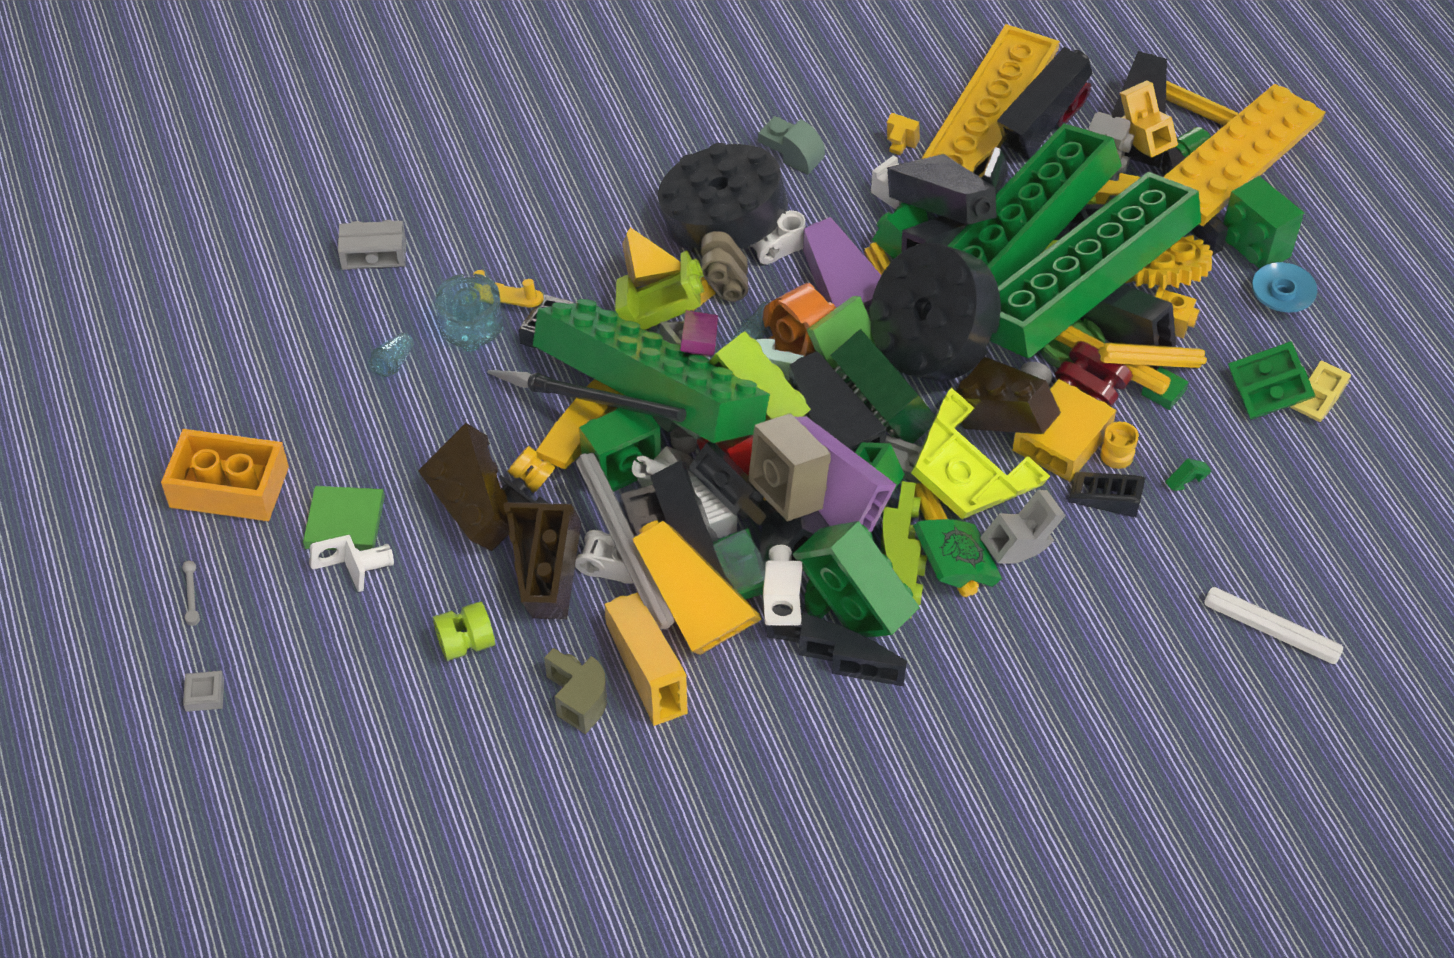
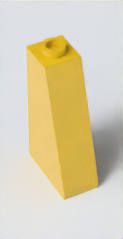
M650 522L639 530L640 534L632 539L692 652L701 655L762 620L760 614L666 522Z
M638 592L628 596H619L611 602L605 603L606 625L653 726L688 714L686 673L648 608L642 602Z

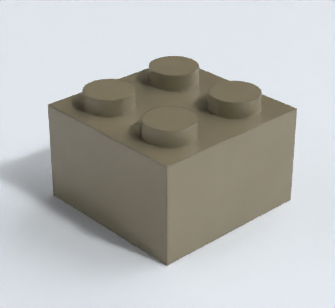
M791 413L756 424L753 435L749 482L786 521L823 509L831 453Z

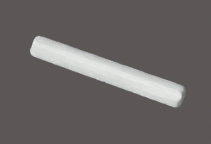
M1212 587L1206 596L1205 605L1331 664H1336L1343 652L1341 644L1219 588Z

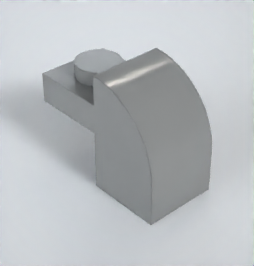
M1037 490L1019 514L999 513L980 538L997 563H1019L1040 554L1053 543L1054 539L1050 534L1066 515L1047 490Z

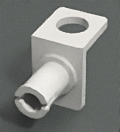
M666 446L654 460L646 456L637 457L638 461L643 462V464L634 461L632 472L638 477L642 487L653 485L650 476L680 460L685 462L684 465L688 470L693 460L688 454Z
M350 535L310 545L309 564L311 569L345 562L358 592L364 591L365 571L393 566L394 564L389 544L359 551L355 548ZM325 549H337L330 557H319V554Z
M786 545L773 546L769 550L770 561H767L765 564L763 606L766 625L801 624L799 593L802 562L791 561L792 551ZM778 604H785L792 609V613L787 616H779L772 611V608Z

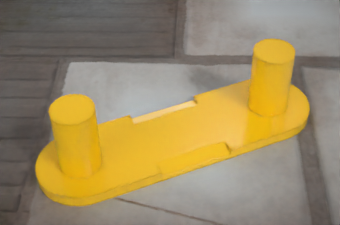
M477 270L473 274L476 284L471 288V293L475 298L528 308L536 307L544 300L543 293L535 290L532 279H525L522 282L523 288H516L487 281L483 270Z

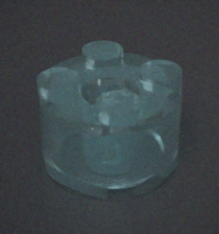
M463 274L448 278L438 287L435 300L438 326L441 335L449 343L461 347L464 351L472 352L495 339L503 330L500 294L497 285L490 278L481 274H474V277L464 278Z

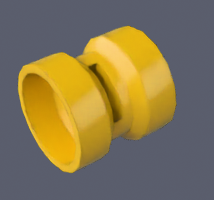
M1119 421L1111 423L1105 429L1100 457L1107 466L1122 469L1128 467L1133 462L1139 437L1138 431L1133 425Z
M528 445L507 472L514 478H521L525 482V486L532 493H535L553 472L555 466L547 460L542 461L538 458L537 452Z

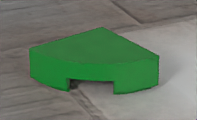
M1187 458L1165 483L1172 491L1184 490V484L1195 478L1200 482L1212 470L1205 462Z
M809 580L805 591V608L808 615L821 619L831 608L813 582Z

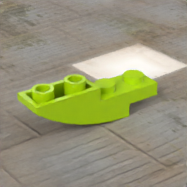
M902 481L898 509L884 508L881 553L890 559L895 573L911 589L917 604L921 605L923 584L916 582L917 575L925 576L927 555L920 554L921 542L920 540H915L916 532L913 525H911V517H919L921 498L914 497L916 483Z

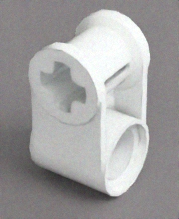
M790 210L786 214L782 213L777 220L778 227L764 239L750 246L756 250L758 260L762 264L768 265L784 256L803 249L804 228H806L804 215Z
M599 530L588 531L584 538L585 547L582 554L576 557L575 567L581 573L591 577H602L625 584H632L633 581L611 535Z

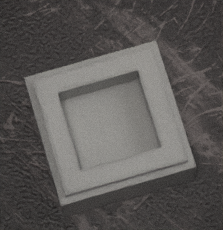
M222 671L185 674L183 706L186 712L223 709L224 675Z

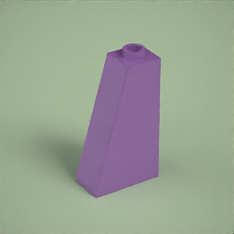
M831 217L804 228L803 252L819 293L827 302L833 303L836 308L852 296H860L870 318L869 309L881 274Z
M807 416L795 417L831 453L823 509L818 510L829 526L860 521L862 525L872 532L897 484Z

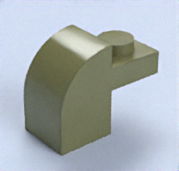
M553 648L544 657L547 678L563 687L554 696L557 716L582 733L587 734L606 709L607 691L604 670L601 664L592 656L581 665L579 660L568 653L564 655Z

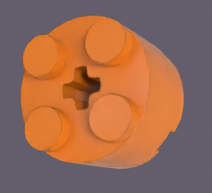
M805 283L768 303L763 311V323L765 328L770 326L773 336L769 337V339H775L776 350L792 352L806 357L816 352L807 329L836 309V306L831 302H827L815 290L812 284Z

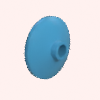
M1276 262L1267 264L1255 273L1252 281V290L1256 298L1268 308L1280 312L1302 311L1312 305L1317 296V284L1312 275L1305 269L1290 263Z

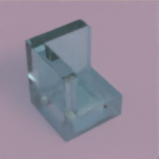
M742 530L713 545L723 572L738 593L764 580L765 563L759 549L746 530Z

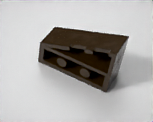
M984 357L967 378L960 382L959 387L955 390L974 407L970 415L961 422L964 429L1044 434L1061 413L1046 380L988 357Z
M465 423L418 472L469 540L493 551L510 532L503 502L508 503L505 490L500 487L496 473L499 471L496 462L492 461L488 445H490L488 436Z
M503 502L510 529V542L512 543L515 556L514 564L521 602L532 618L567 620L582 521L572 504Z

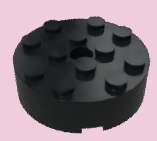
M715 143L707 149L683 156L679 163L665 175L658 190L659 205L670 237L680 247L689 251H693L694 248L701 249L702 238L711 232H724L730 235L740 249L751 246L772 233L778 227L777 220L782 213L786 214L788 209V197L777 160L763 148L746 144L725 145L724 143Z
M938 243L918 244L908 248L893 259L882 273L876 285L869 309L873 340L876 347L895 369L901 373L937 381L955 379L972 370L987 354L988 351L985 348L992 333H997L1001 300L994 275L981 259H977L966 251Z

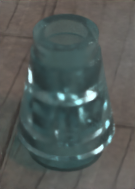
M401 332L373 349L369 360L372 369L383 377L396 374L414 347L412 337L407 333Z

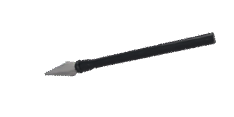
M487 371L488 374L514 385L529 388L532 392L555 393L677 422H683L686 418V410L683 408L562 382L540 373Z

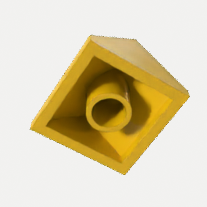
M630 227L622 247L627 272L635 287L649 285L681 271V262Z

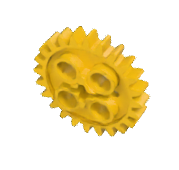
M1193 235L1182 237L1125 283L1135 281V286L1137 287L1142 284H1148L1150 289L1155 285H1160L1162 289H1165L1167 285L1179 288V283L1189 286L1191 285V280L1200 282L1201 276H1208V271L1212 270L1213 251L1209 250V245H1203L1202 239L1194 240Z

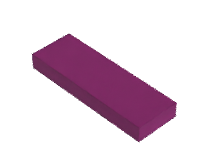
M686 310L680 351L714 356L718 315Z

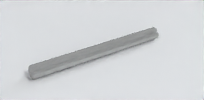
M584 453L580 455V458L576 461L578 469L642 602L648 608L660 630L670 628L675 619L632 540L635 536L595 454Z

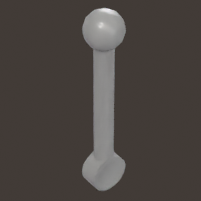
M188 560L182 565V570L186 573L188 612L185 614V620L188 625L194 626L200 621V616L195 610L193 573L196 571V564Z

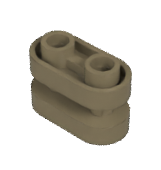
M724 232L706 234L701 240V254L703 256L701 268L703 277L720 298L731 302L744 298L748 293V278L746 276L748 273V261L746 256L730 235Z

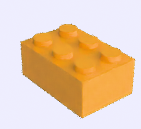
M183 429L161 484L169 508L269 521L289 466L282 442Z

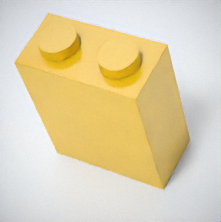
M1058 379L1050 390L1061 411L1060 415L1044 434L1015 433L1012 451L1025 458L1029 456L1039 466L1071 482L1075 477V473L1081 470L1103 443L1105 429L1114 422L1116 409L1080 391L1077 387Z

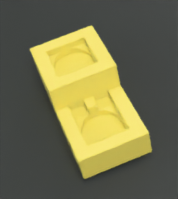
M1321 360L1309 378L1315 398L1290 406V408L1321 422L1350 381L1351 374Z

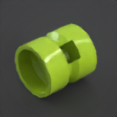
M482 601L462 607L460 614H456L451 610L432 616L435 632L446 661L465 656L469 648L477 652L496 645L492 626Z

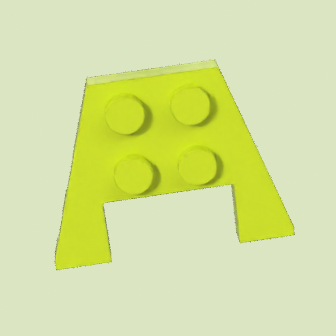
M951 388L943 398L911 474L961 519L1043 486L1050 475L1029 456L1006 475L955 429L970 415L974 407Z

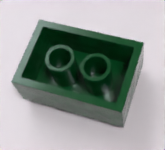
M862 329L858 330L830 355L838 364L834 370L883 424L891 437L897 439L901 437L903 441L913 444L931 428L936 417L935 414Z

